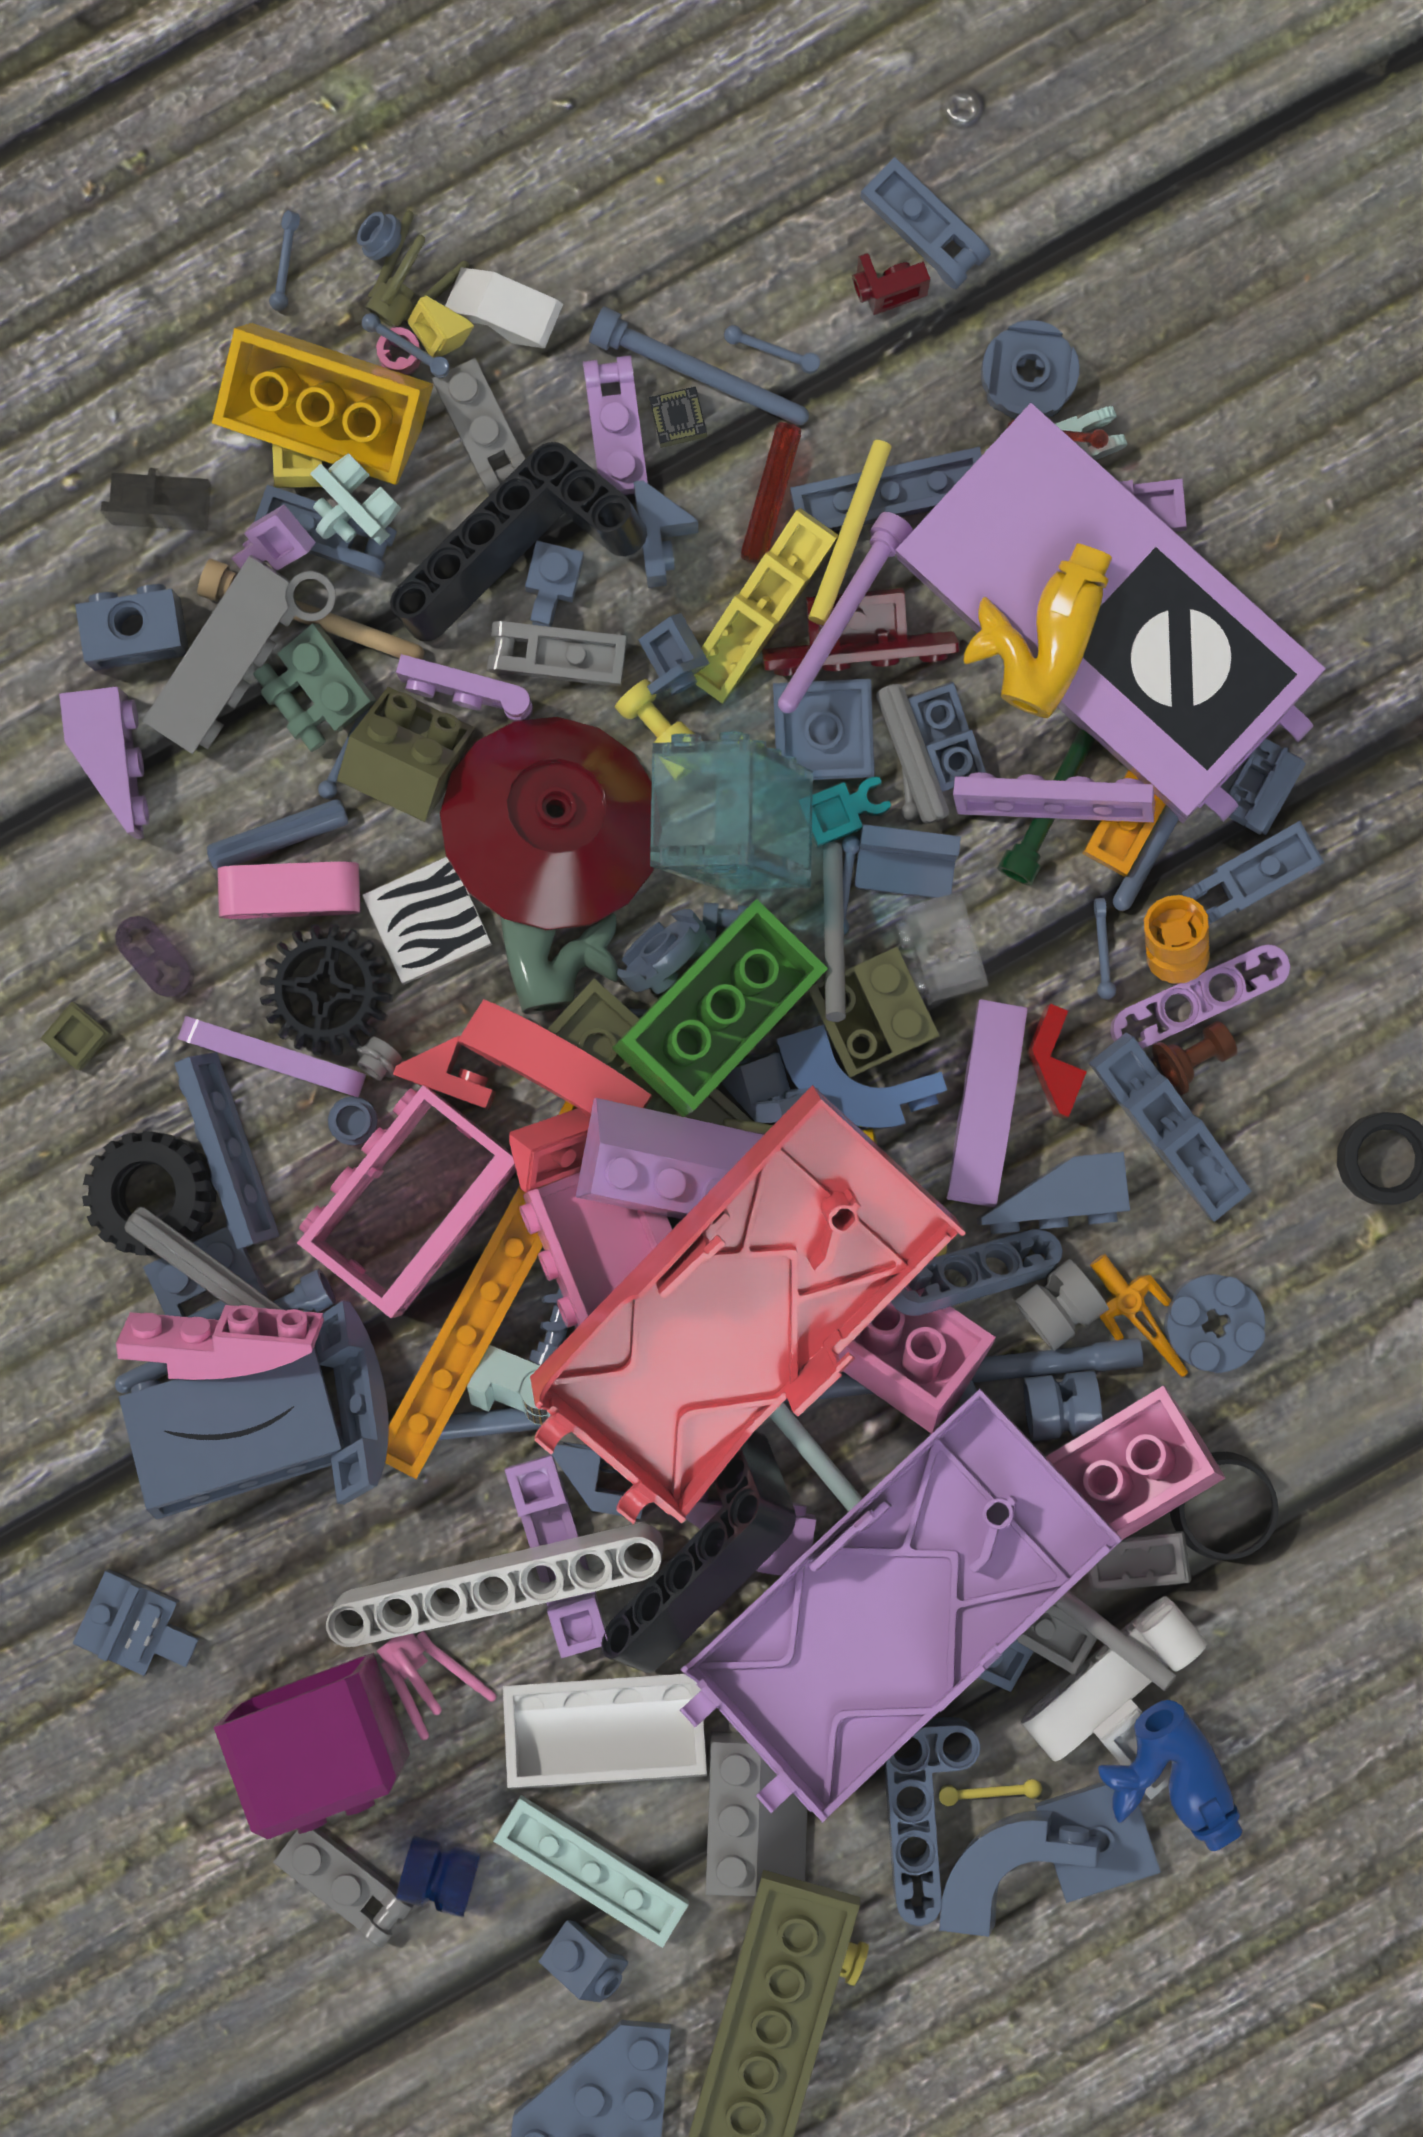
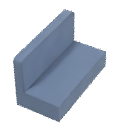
M863 824L860 833V850L858 851L854 885L857 889L947 900L952 894L955 861L959 856L961 836Z

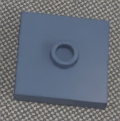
M871 679L813 681L798 707L792 713H783L778 707V700L788 683H773L777 781L875 777Z
M1104 1782L1034 1804L1036 1811H1052L1051 1831L1059 1832L1060 1826H1080L1089 1829V1836L1101 1837L1100 1857L1096 1868L1053 1863L1066 1903L1161 1873L1140 1806L1138 1805L1122 1823H1118L1112 1805L1114 1790Z

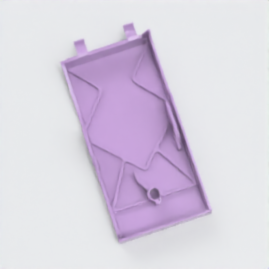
M979 1389L792 1564L770 1588L722 1633L680 1669L684 1674L696 1681V1685L701 1689L680 1711L696 1727L718 1708L777 1774L756 1795L769 1812L772 1813L794 1793L810 1812L812 1811L823 1823L939 1711H943L1001 1656L1002 1652L1119 1544L1122 1538L982 1389Z

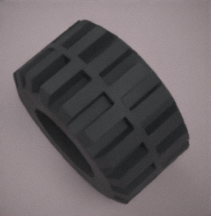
M143 1131V1133L122 1135L121 1140L111 1141L103 1147L106 1151L102 1156L95 1155L90 1163L94 1167L91 1175L85 1174L83 1185L89 1186L88 1195L82 1196L83 1206L90 1207L91 1215L87 1216L90 1225L99 1228L101 1232L98 1236L105 1243L112 1242L116 1245L115 1249L124 1253L131 1252L135 1253V1255L143 1256L157 1255L127 1233L124 1228L132 1214L125 1199L127 1182L138 1168L147 1164L159 1165L166 1169L175 1184L176 1197L174 1205L162 1221L188 1240L197 1239L204 1232L201 1230V1227L205 1222H210L213 1212L209 1210L211 1202H216L217 1192L212 1191L210 1171L205 1166V1163L208 1161L202 1153H198L193 1149L192 1144L186 1140L178 1139L174 1135Z

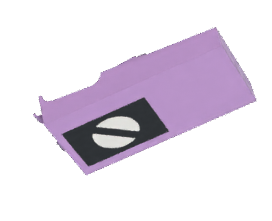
M1030 403L896 548L897 560L976 633L981 631L978 619L979 605L982 598L987 597L1008 618L1012 627L1023 636L1033 657L1036 658L1038 656L1036 626L1038 602L1049 579L1057 571L1062 572L1058 567L1060 562L1063 560L1069 561L1077 543L1109 554L1112 557V561L1105 574L1109 582L1106 588H1103V598L1078 671L1057 708L1080 729H1083L1095 738L1140 781L1144 782V784H1153L1154 794L1175 813L1181 823H1184L1198 807L1201 808L1204 804L1213 810L1221 821L1224 822L1239 805L1221 788L1222 784L1278 725L1285 728L1297 743L1311 730L1313 724L1294 704L1317 681L1326 668L1038 408Z

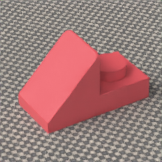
M460 1036L435 1046L395 1067L393 1075L421 1086L424 1085L432 1090L490 1110L496 1094L494 1090L486 1088L487 1077L462 1068L458 1077L451 1075L462 1046L457 1041Z

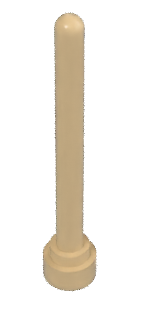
M210 558L202 571L197 594L218 602L224 596L237 573L230 571V565ZM295 600L297 605L306 612L322 610ZM329 613L317 621H306L297 616L293 618V620L309 626L312 623L320 624L328 633L400 658L401 654L421 660L424 658V650L418 644L333 613Z

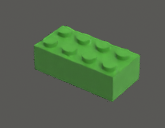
M756 899L738 915L707 950L693 962L675 983L624 1034L612 1049L684 1117L693 1112L828 968Z

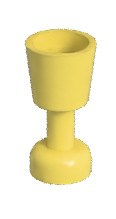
M644 679L634 685L620 698L615 705V709L626 719H633L638 716L657 737L653 743V749L676 782H680L703 764L711 755L713 749L683 722L679 721L673 725L669 723L654 706L653 701L657 694L651 695L647 688L651 683L648 679Z

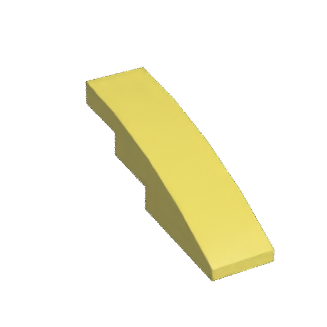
M799 508L795 511L771 550L765 553L741 592L734 596L701 647L710 664L694 674L697 679L695 684L722 704L726 701L804 591L836 543L838 534L803 509Z

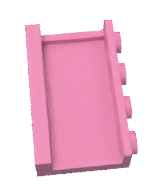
M580 1172L541 1188L528 1191L523 1195L526 1204L520 1206V1212L530 1234L538 1232L545 1250L538 1253L542 1269L549 1281L557 1280L563 1298L557 1300V1305L567 1328L574 1325L577 1328L672 1230L667 1216L577 1198L576 1191Z

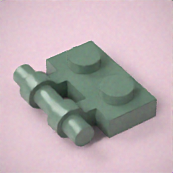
M312 623L277 653L288 668L281 676L276 674L269 663L264 664L261 668L259 667L253 673L263 687L261 690L263 697L270 705L275 704L289 722L286 728L296 740L301 738L310 752L319 749L326 742V739L317 729V726L325 719L334 731H342L377 701L320 624ZM299 685H301L314 703L307 711L302 709L291 694Z

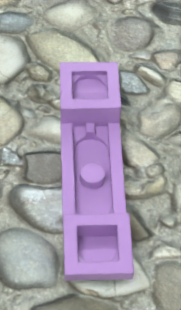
M552 1454L505 1468L518 1517H521L530 1548L580 1537L560 1473ZM584 1555L580 1557L579 1561L581 1566L589 1570L587 1559ZM544 1565L536 1566L541 1582H551L556 1579V1575L550 1567ZM596 1591L547 1602V1613L561 1658L601 1647L604 1634L607 1639Z

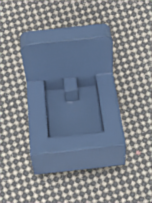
M682 613L668 617L638 639L659 676L658 679L647 686L651 695L669 690L671 695L674 696L697 683L694 674L710 664Z
M568 1920L538 1961L579 2000L602 2002L618 1989L622 1981L621 1974L629 1963L622 1955L609 1953L577 1922Z

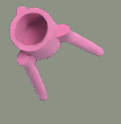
M422 1631L417 1636L412 1633L392 1638L378 1649L377 1653L384 1660L381 1666L391 1678L419 1737L422 1740H427L429 1733L404 1681L409 1678L434 1715L441 1713L440 1705L417 1672L419 1668L428 1662L423 1652L431 1655L488 1701H495L497 1696L482 1681L437 1647L428 1635Z

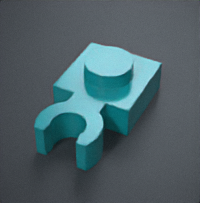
M880 777L866 779L861 783L858 791L851 795L845 782L799 800V805L817 848L861 830L863 825L859 815L865 813L869 816H880L890 809L891 803L889 800L875 805L867 799V792L881 785Z

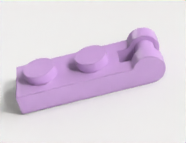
M631 355L616 357L617 362L598 364L597 360L583 361L597 472L624 495L635 494L634 481L644 480L646 483L648 481ZM620 382L621 394L602 397L601 384Z
M403 654L400 656L396 674L401 682L407 683L405 690L429 698L434 697L435 691L453 696L452 702L454 704L472 710H480L482 704L503 709L507 718L512 722L528 720L533 713V705L528 692L518 685Z

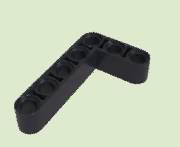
M548 442L535 449L397 586L391 596V609L414 638L427 642L435 640L563 514H566L616 556L626 557L640 550L646 542L647 529L623 493L565 445L559 442Z
M755 1430L714 1481L723 1507L606 1626L605 1633L607 1639L604 1634L601 1642L602 1652L605 1657L645 1673L654 1672L791 1535L796 1521L795 1508L768 1439L763 1433Z

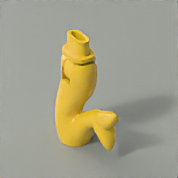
M1077 543L1069 561L1063 560L1060 562L1058 567L1062 572L1057 571L1049 579L1038 602L1036 613L1038 656L1036 658L1033 657L1023 636L1012 627L1008 618L987 597H983L978 609L981 631L969 642L964 653V663H974L999 654L1004 660V675L1001 689L1002 699L1024 712L1042 718H1049L1065 696L1081 664L1102 602L1103 588H1106L1109 582L1105 574L1112 561V557L1103 551Z

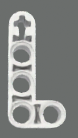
M1167 1596L1153 1602L1121 1630L1123 1634L1165 1667H1169L1175 1672L1195 1660L1208 1644L1206 1639ZM1104 1644L1083 1663L1077 1675L1071 1673L1024 1715L1021 1724L1047 1755L1056 1762L1078 1747L1094 1733L1093 1730L1130 1698L1132 1700L1152 1681Z

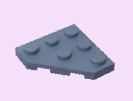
M632 2020L619 2021L606 2033L604 2038L586 2053L583 2052L559 2072L552 2079L551 2083L532 2099L526 2100L514 2111L511 2137H661L671 2024Z

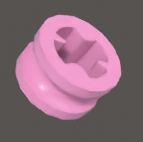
M402 327L390 329L420 348L416 336L410 330ZM381 335L376 349L382 367L405 375L414 373L421 361L413 355H410L408 359L399 357L396 362L390 361L392 356L388 348L391 345L394 347L399 346Z

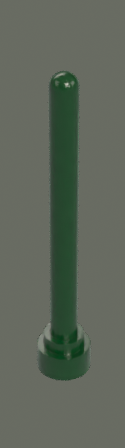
M1079 729L1053 780L1066 781L1070 777L1077 776L1096 739L1083 729ZM1033 818L1021 843H1015L1012 850L1005 851L997 869L1007 877L1031 886L1041 868L1038 864L1041 858L1038 851L1055 818Z

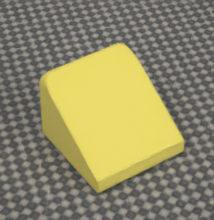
M428 296L419 299L407 320L428 354L434 358L437 356L442 357L461 347L474 328V325L468 319Z

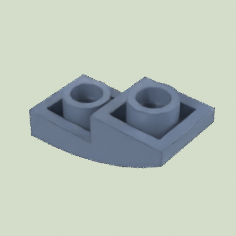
M949 682L908 697L942 792L954 788L955 777H968L972 773H986L973 731L968 728L954 682Z

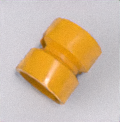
M1173 895L1157 900L1148 909L1144 918L1147 964L1151 972L1162 981L1173 984L1187 983L1198 978L1206 970L1210 960L1208 915L1203 906L1190 897Z

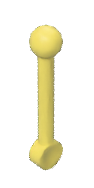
M1036 1779L1027 1780L1024 1785L957 1790L952 1785H944L939 1791V1799L945 1806H953L958 1800L1000 1796L1025 1795L1030 1799H1035L1041 1795L1042 1785Z

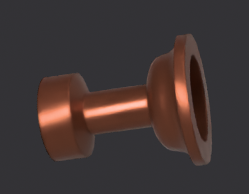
M1216 1021L1203 1029L1204 1040L1185 1050L1175 1044L1166 1045L1158 1042L1153 1045L1152 1053L1159 1072L1168 1078L1180 1096L1189 1092V1083L1194 1079L1193 1067L1213 1056L1219 1061L1224 1062L1237 1055L1235 1040L1222 1022Z

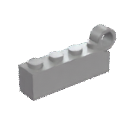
M250 555L142 722L191 754L196 751L199 745L209 749L224 726L216 718L226 704L235 709L250 686L248 682L243 680L244 675L252 663L261 668L277 643L269 639L278 623L281 622L288 627L295 616L306 621H317L327 616L333 609L336 601V590L332 581L318 571L301 572L290 581L253 555ZM305 579L318 580L327 589V604L318 612H306L295 601L294 592L296 586Z

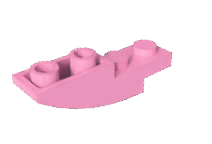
M225 1305L219 1320L203 1317H180L130 1312L116 1342L118 1359L167 1363L168 1379L205 1380L247 1376L292 1363L312 1353L324 1321L323 1313L303 1312L296 1309L256 1308L248 1305Z

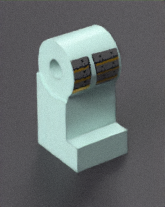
M489 1345L467 1385L471 1405L489 1412L495 1400L523 1411L528 1420L537 1425H542L551 1416L547 1410L538 1409L534 1403L530 1376L540 1365Z

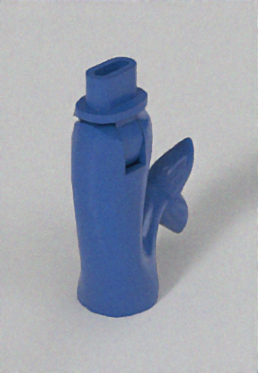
M1172 1700L1160 1701L1145 1710L1138 1717L1134 1726L1137 1741L1136 1759L1129 1766L1100 1765L1098 1767V1773L1102 1781L1114 1790L1112 1805L1117 1822L1122 1823L1136 1809L1143 1799L1146 1788L1150 1787L1159 1778L1167 1763L1171 1761L1168 1784L1169 1796L1173 1809L1181 1822L1191 1830L1196 1839L1204 1841L1210 1851H1218L1238 1839L1243 1831L1238 1822L1240 1817L1239 1810L1234 1804V1799L1220 1761L1200 1728L1183 1706Z

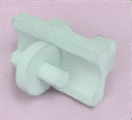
M349 453L336 461L328 470L320 463L310 473L338 503L333 508L324 498H321L313 506L322 517L317 525L316 532L323 539H327L337 533L346 543L350 542L357 535V532L347 523L351 517L379 545L390 536L385 528L393 521L401 507L381 486L361 505L351 493L370 475Z

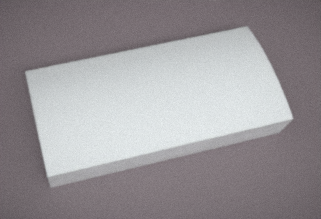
M686 1674L503 1686L507 1788L514 1790L707 1776L704 1720L694 1727L680 1711L701 1689L696 1685L697 1682Z

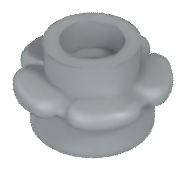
M372 1036L363 1047L359 1046L356 1048L358 1056L361 1057L357 1065L367 1075L378 1081H381L384 1076L389 1078L396 1077L393 1073L396 1065L401 1063L402 1057L388 1043Z

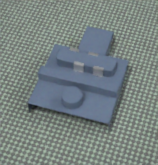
M108 1569L104 1572L72 1644L98 1655V1658L104 1661L110 1660L145 1676L154 1653L187 1667L199 1638L192 1636V1633L175 1625H167L179 1600Z

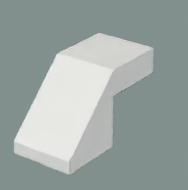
M469 268L460 269L445 307L472 323L488 325L512 344L538 348L546 347L563 306L557 299L496 272Z

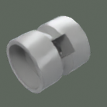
M1067 1259L1047 1275L1048 1284L1045 1287L1035 1284L1014 1300L1024 1317L1052 1351L1057 1350L1076 1335L1075 1326L1078 1323L1088 1326L1109 1310L1100 1293L1071 1259Z

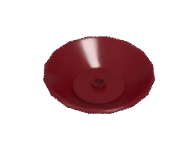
M558 716L514 721L478 740L450 774L440 811L446 857L468 893L503 919L543 930L592 925L628 905L654 871L664 831L657 789L635 754L598 727ZM553 805L559 806L563 810L564 815L554 818L547 813L546 809Z

